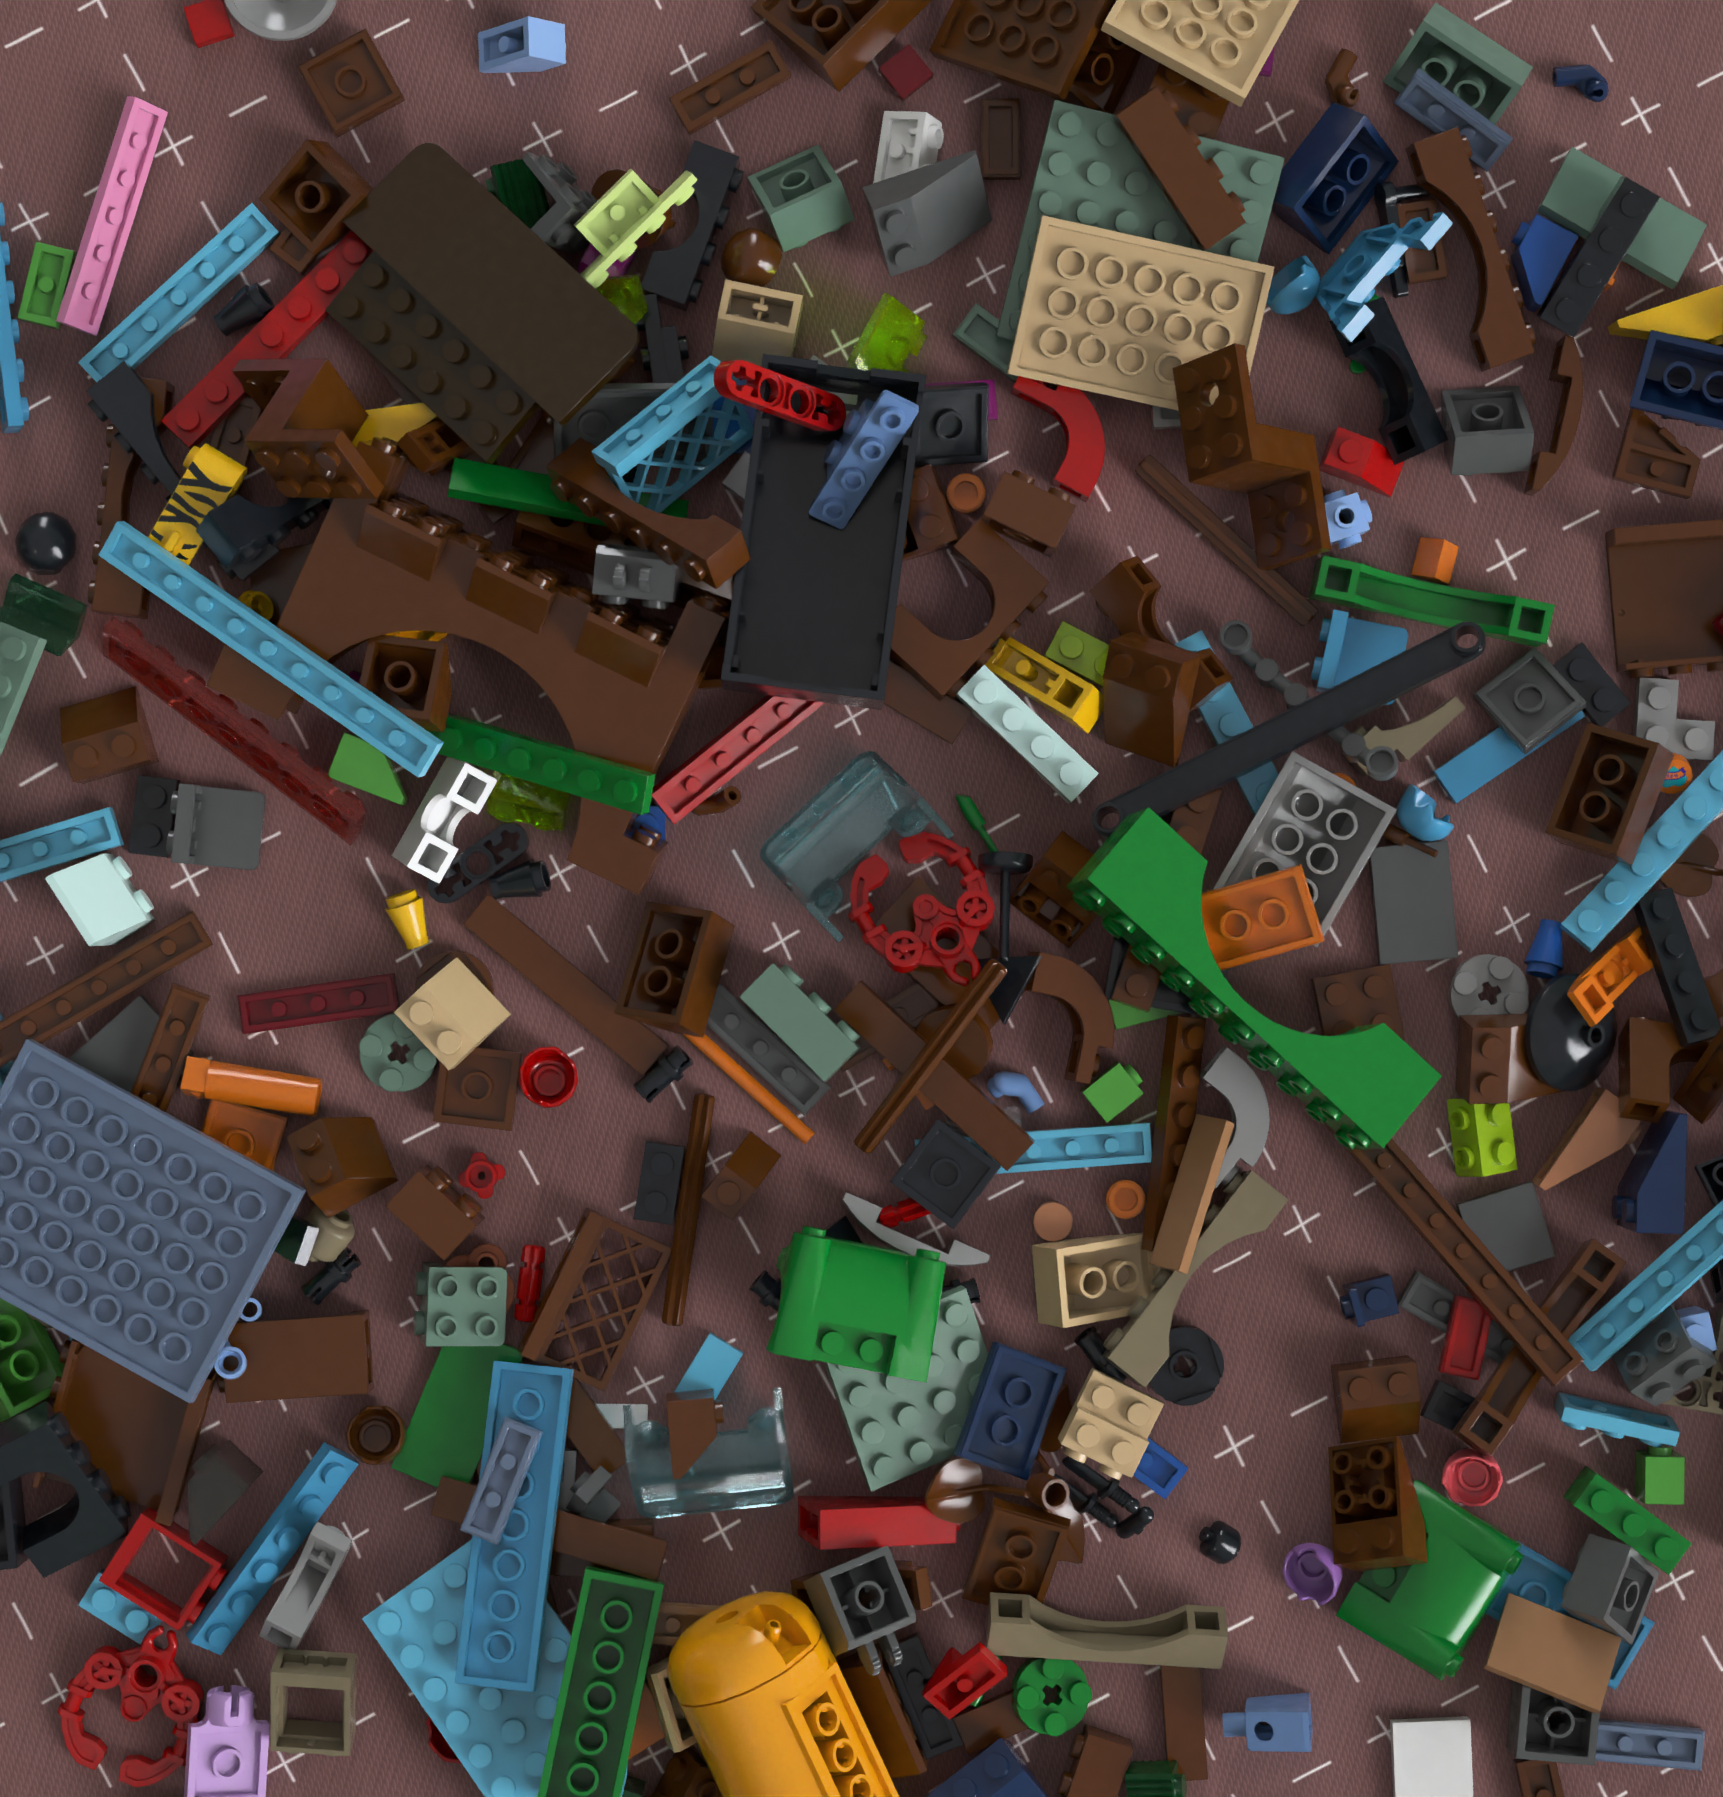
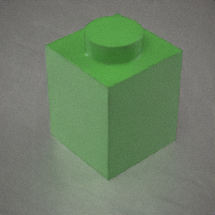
M1115 1061L1091 1080L1090 1084H1086L1081 1088L1080 1092L1101 1118L1108 1123L1144 1094L1138 1087L1143 1080L1129 1063L1122 1067L1119 1062Z
M1664 1444L1661 1447L1648 1445V1450H1636L1635 1497L1644 1504L1684 1505L1685 1457L1672 1451V1446Z

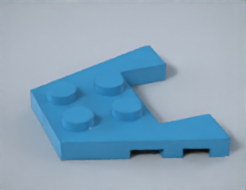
M1444 212L1434 213L1432 216L1433 220L1425 222L1421 217L1410 219L1403 228H1399L1395 223L1361 231L1321 277L1319 292L1315 297L1327 311L1328 316L1337 326L1339 332L1349 342H1352L1374 317L1375 314L1365 303L1373 297L1375 293L1374 287L1380 280L1398 268L1401 262L1400 257L1409 247L1430 251L1453 223Z

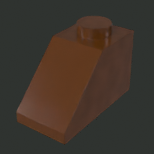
M750 1131L703 1191L701 1197L730 1220H733L781 1157V1154Z
M713 1389L666 1393L673 1480L681 1479L717 1437L716 1424H724L722 1400H714Z

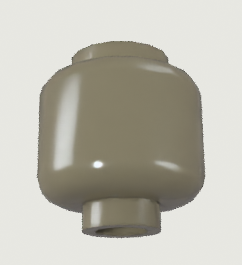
M314 1206L304 1218L305 1221L319 1228L309 1258L312 1262H331L336 1260L354 1237L353 1218L347 1210H343L328 1218L318 1206Z

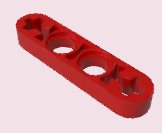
M726 360L721 362L715 369V388L725 398L815 431H836L844 424L846 419L845 404L835 394L745 360ZM732 373L735 378L747 380L746 384L736 385V382L731 379ZM764 379L768 381L771 387V395L767 401H764L760 394V386ZM795 391L801 397V407L797 413L791 407V396ZM824 407V410L828 412V416L821 412H814L815 408Z

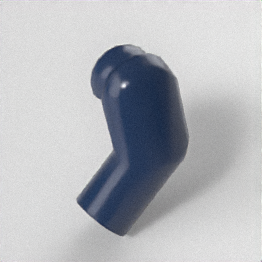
M1584 64L1553 68L1552 80L1554 87L1575 86L1587 99L1593 102L1603 101L1608 96V82L1591 65Z

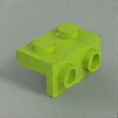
M1463 1098L1448 1099V1121L1450 1124L1456 1175L1458 1177H1485L1518 1170L1510 1104H1468Z

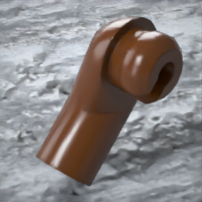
M1342 48L1326 75L1325 84L1332 102L1348 108L1354 106L1359 100L1358 89L1354 90V86L1348 77L1358 57L1353 52Z
M729 786L704 800L691 812L698 816L723 813L740 802L741 793L738 788Z

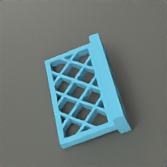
M710 355L591 451L596 462L606 469L611 482L625 496L638 503L641 492L652 493L649 503L645 508L658 513L662 512L753 437L754 428L743 404L725 398L721 411L711 410L713 403L722 396L714 385V372L721 363L715 357ZM732 373L731 379L734 380L737 384L739 382V379L735 378ZM697 416L692 435L682 434L684 426ZM709 417L719 418L713 437L703 436ZM730 419L737 420L741 429L729 439L724 438ZM668 440L663 458H652L654 450ZM679 441L689 442L684 461L674 460ZM700 444H710L707 457L701 462H695ZM638 464L633 483L625 482L622 476ZM650 465L660 466L654 485L644 484ZM671 467L681 468L678 480L673 485L666 486Z

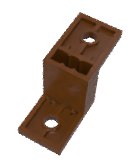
M1234 343L1172 368L1189 483L1248 494L1259 569L1269 571L1332 550L1314 435L1256 423L1245 346ZM1217 385L1219 395L1215 399L1214 404L1211 405L1209 399L1210 392ZM1292 512L1294 524L1289 531H1286L1284 525L1285 518L1288 513Z
M327 358L239 360L232 372L242 383L244 391L254 399L263 411L244 442L255 455V460L266 469L276 482L278 490L286 497L377 499L384 486L352 444L353 439L369 415Z

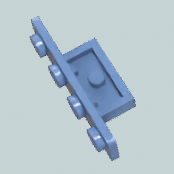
M883 390L876 402L865 398L858 411L851 410L843 426V435L839 441L833 440L826 450L824 462L827 463V478L809 506V514L832 526L843 529L917 416L919 406L893 392Z

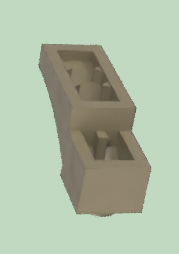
M1455 696L1447 699L1424 717L1405 726L1381 731L1376 725L1369 727L1367 730L1360 726L1353 733L1360 734L1365 739L1368 749L1371 750L1377 746H1387L1393 749L1398 760L1403 762L1409 760L1466 707ZM1348 761L1361 777L1368 775L1367 768L1360 762L1353 763Z

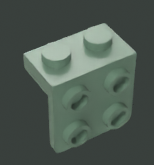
M422 1262V1272H416L415 1295L421 1296L420 1311L414 1312V1335H419V1340L425 1346L502 1345L505 1341L506 1270L502 1267L443 1266L439 1262Z

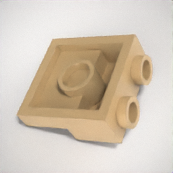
M1091 1368L1058 1436L1061 1445L1066 1446L1063 1453L1082 1463H1085L1087 1457L1101 1463L1099 1467L1101 1472L1117 1480H1120L1122 1474L1132 1478L1149 1444L1147 1438L1164 1403L1099 1370Z

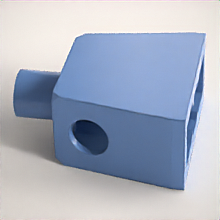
M1310 1693L1250 1697L1246 1699L1245 1712L1222 1714L1224 1737L1246 1736L1247 1749L1249 1751L1311 1752L1313 1728ZM1259 1722H1267L1270 1725H1262Z

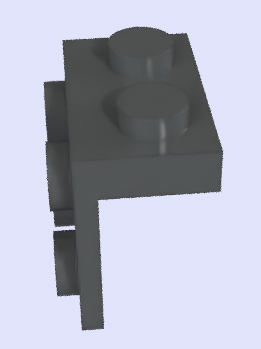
M527 152L522 157L523 161L556 201L531 230L547 245L575 255L577 252L587 248L590 242L579 232L574 224L597 200L588 191H582L575 183L578 179L577 175L564 162L557 164L545 154L537 156Z
M179 783L178 791H173L170 805L171 814L176 815L174 831H169L166 843L167 854H172L171 862L255 870L260 862L266 804L264 794L254 791Z
M1673 1303L1612 1356L1629 1391L1655 1407L1660 1403L1670 1400L1675 1392L1689 1382L1702 1377L1707 1369L1717 1363L1713 1352L1709 1348L1689 1336Z

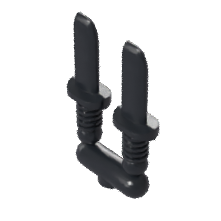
M1066 1457L1062 1460L1064 1466L1098 1490L1097 1494L1092 1492L1086 1496L1062 1477L1054 1474V1477L1067 1483L1070 1491L1069 1499L1078 1506V1513L1082 1515L1087 1512L1100 1521V1523H1104L1106 1527L1110 1529L1116 1527V1534L1122 1539L1130 1538L1134 1534L1139 1535L1146 1525L1154 1519V1511L1148 1506L1140 1508L1138 1499L1132 1498L1131 1494L1119 1487V1480L1115 1478L1107 1480L1085 1463L1074 1460L1071 1457ZM1107 1496L1115 1503H1118L1119 1506L1121 1505L1122 1508L1125 1507L1132 1514L1119 1523V1518L1116 1514L1111 1513V1510L1098 1503V1497L1104 1499Z

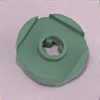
M396 1014L387 1015L375 1021L367 1029L359 1044L360 1062L365 1074L375 1085L389 1092H406L423 1085L431 1078L438 1063L436 1056ZM394 1042H397L400 1046L407 1044L410 1049L406 1053L408 1061L404 1064L398 1059L392 1061L389 1054L393 1052L391 1045Z

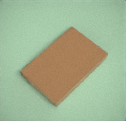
M1508 1593L1483 1669L1598 1714L1601 1711L1622 1638Z

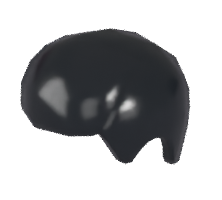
M53 512L36 513L26 519L17 531L15 538L17 556L26 569L37 575L58 574L74 558L76 534L68 520Z

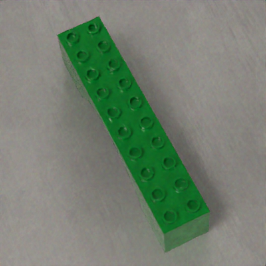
M1149 807L1126 816L1067 885L1074 893L1072 895L1073 900L1088 912L1093 910L1103 919L1101 925L1112 936L1118 939L1123 937L1132 946L1130 951L1139 961L1146 965L1151 963L1162 973L1160 979L1164 984L1176 992L1181 990L1190 998L1189 1005L1196 1013L1204 1018L1210 1017L1220 1026L1218 1032L1227 1041L1234 1045L1239 1043L1249 1052L1247 1058L1253 1065L1262 1071H1270L1278 1079L1276 1085L1284 1093L1293 1098L1297 1096L1307 1105L1305 1111L1310 1117L1321 1124L1326 1122L1335 1131L1333 1136L1341 1145L1349 1150H1353V1148L1355 1150L1383 1149L1442 1075L1385 1023L1355 1027L1335 1036H1320L1292 1030L1275 1023L1246 1003L1223 976L1215 962L1205 934L1201 894L1203 877L1208 861Z

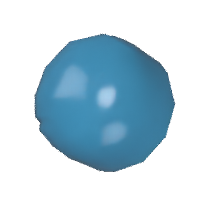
M1303 255L1295 259L1272 278L1266 304L1275 313L1287 315L1299 312L1309 306L1319 292L1320 275L1307 256Z
M1408 785L1396 807V816L1400 825L1410 835L1423 841H1436L1449 836L1454 828V825L1449 823V815H1445L1443 818L1435 816L1437 803L1433 798L1416 786Z

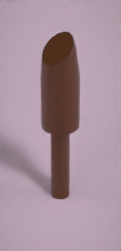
M1392 824L1388 825L1382 836L1402 847L1407 844L1434 858L1438 855V850L1410 838V834L1407 831Z

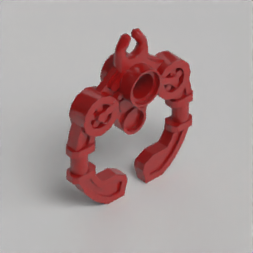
M913 832L898 841L902 858L907 864H920L936 856L946 861L949 868L957 865L964 877L960 880V885L963 890L966 889V892L958 898L956 909L946 907L932 895L922 894L914 900L912 906L915 922L914 932L901 930L890 935L884 924L876 926L869 915L874 911V907L868 900L869 892L884 884L889 875V868L887 863L877 854H874L860 862L854 873L850 893L852 911L848 914V918L851 923L856 922L861 930L864 944L869 945L878 955L884 958L886 964L893 971L908 973L914 971L918 966L942 968L952 982L965 987L969 985V980L967 977L958 975L956 967L960 963H968L971 966V979L975 980L978 976L981 965L973 948L980 931L986 930L992 924L995 914V905L992 897L989 896L985 872L977 869L970 858L971 851L968 847L962 848L953 841L937 834ZM942 938H952L958 945L954 949L944 950L937 945V942Z
M161 1625L149 1630L138 1647L122 1651L114 1646L107 1645L97 1648L76 1677L69 1681L67 1685L69 1693L65 1702H62L57 1710V1713L61 1715L62 1733L71 1756L78 1764L95 1770L107 1754L108 1747L100 1737L84 1731L82 1720L86 1712L80 1708L83 1698H91L95 1688L108 1690L118 1684L121 1690L120 1711L122 1716L130 1722L142 1720L155 1705L161 1703L165 1715L171 1720L177 1721L172 1733L178 1738L174 1747L167 1746L162 1757L157 1760H152L140 1754L129 1755L120 1765L119 1781L136 1788L157 1783L171 1775L179 1766H186L188 1723L200 1722V1708L204 1703V1692L201 1685L193 1679L185 1678L174 1661L178 1648L175 1632L173 1630L167 1631L166 1637L169 1643L167 1648L163 1649L154 1645V1638L164 1632V1628ZM142 1665L152 1666L156 1670L157 1676L148 1675Z

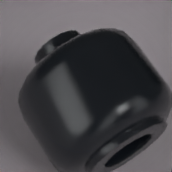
M1215 1521L1210 1528L1204 1527L1199 1534V1540L1202 1541L1200 1552L1218 1564L1230 1562L1237 1556L1240 1550V1533L1223 1521Z

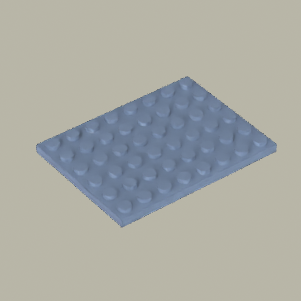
M26 1039L0 1088V1298L184 1401L193 1403L283 1236L306 1189L33 1039Z

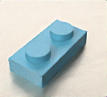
M102 1569L95 1577L78 1606L141 1645L146 1633L160 1625L162 1620L100 1582L99 1579L105 1571Z

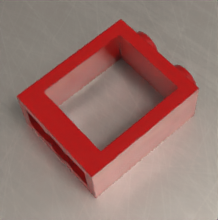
M148 1507L135 1522L99 1581L177 1631H180L187 1621L194 1624L207 1604L201 1601L208 1588L215 1592L228 1571L223 1568V1565L229 1556L174 1521L171 1526L155 1522L158 1511ZM153 1529H156L211 1564L183 1608L126 1573Z

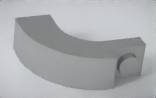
M1223 1045L1200 1073V1078L1224 1097L1230 1109L1231 1122L1234 1123L1215 1188L1220 1183L1225 1186L1232 1180L1239 1170V1167L1236 1165L1239 1159L1251 1167L1255 1165L1264 1149L1270 1120L1267 1097L1257 1075L1242 1058Z
M318 1521L316 1522L292 1574L265 1620L259 1634L260 1637L284 1649L298 1648L350 1550L352 1539L346 1537L340 1529L334 1526H325Z

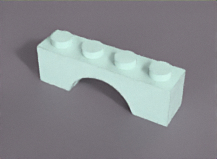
M985 665L956 694L955 697L961 703L971 709L972 713L1016 750L1037 772L1040 778L1068 804L1099 774Z

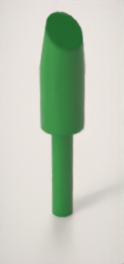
M956 794V801L972 830L977 829L990 852H999L983 826L986 824V821L971 797Z

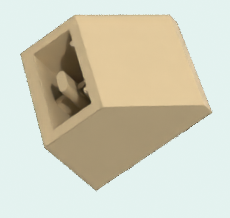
M725 279L717 317L712 356L721 362L726 360H745L758 366L762 365L763 354L793 357L803 308V295Z

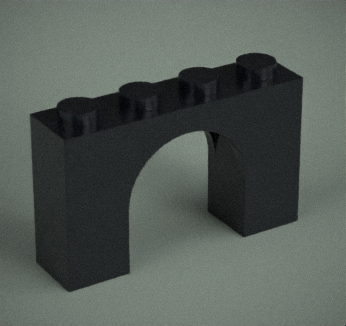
M47 1401L0 1424V1486L28 1473L47 1472L63 1477L76 1489L75 1495L66 1505L23 1527V1551L43 1578L127 1536L128 1517L131 1516V1511L125 1498L122 1495L116 1497L112 1491L106 1472L102 1468L96 1469L91 1462V1456L85 1443L82 1440L76 1441L70 1433L71 1430L66 1417L61 1412L55 1413Z

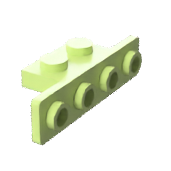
M629 169L574 224L579 232L600 253L580 275L595 289L599 287L609 275L606 270L617 259L619 262L626 260L636 250L637 245L635 241L645 231L651 234L657 230L666 220L663 214L674 203L680 206L693 194L695 189L692 185L697 181V178L686 170L657 197L632 169Z

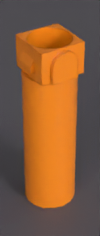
M187 1056L180 1089L184 1095L193 1096L197 1099L205 1098L316 1117L321 1100L323 1081L321 1078L211 1061L204 1057Z

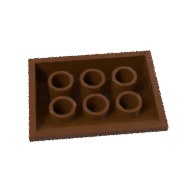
M757 0L751 6V9L815 74L836 91L840 92L932 0Z

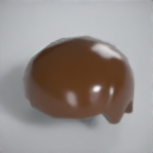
M747 228L735 232L725 244L721 257V269L725 277L736 282L760 287L765 286L771 281L779 268L782 257L780 243L774 237L756 228Z
M388 1406L364 1407L350 1420L345 1433L349 1451L360 1462L369 1465L389 1463L402 1452L406 1441L405 1423L399 1414Z

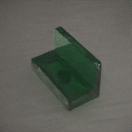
M15 574L8 582L3 606L0 608V621L47 640L44 650L56 656H62L80 637L88 605L19 574Z

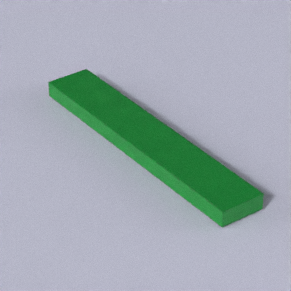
M454 457L447 497L606 526L604 522L594 516L592 518L587 517L579 507L569 501L562 502L550 488L552 481L549 475ZM641 492L638 504L646 507L651 494ZM676 499L660 513L687 518L689 501Z

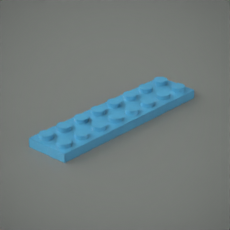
M502 1361L493 1362L479 1480L505 1417H510L544 1432L499 1544L495 1545L472 1535L455 1683L526 1692L536 1691L574 1369Z

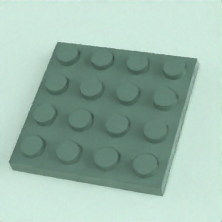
M962 1285L941 1293L927 1383L824 1362L866 1487L871 1492L955 1456L953 1453L988 1356L967 1289Z

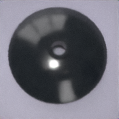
M1578 973L1562 974L1547 982L1534 998L1525 1025V1048L1533 1071L1544 1084L1563 1091L1580 1090L1593 1083L1609 1063L1617 1037V1021L1614 1007L1597 1025L1590 1027L1568 997L1567 992L1580 975Z

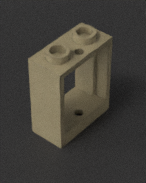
M277 1649L270 1672V1751L290 1754H323L331 1757L350 1756L356 1733L357 1654ZM288 1686L343 1690L342 1723L287 1719Z

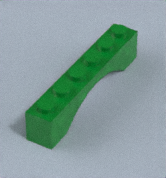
M1324 555L1315 562L1308 599L1448 629L1465 621L1473 622L1482 628L1486 637L1533 647L1547 643L1555 607L1554 604L1517 596L1478 592L1434 584L1386 572L1362 563Z

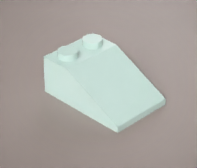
M103 853L52 873L45 878L88 946L117 945L155 920L150 912L154 909L151 900L142 889L136 891L129 880L132 872L120 856L115 858L113 854Z

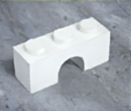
M447 757L391 856L410 869L440 883L459 850L453 845V835L458 823L469 812L479 814L497 780L467 762Z

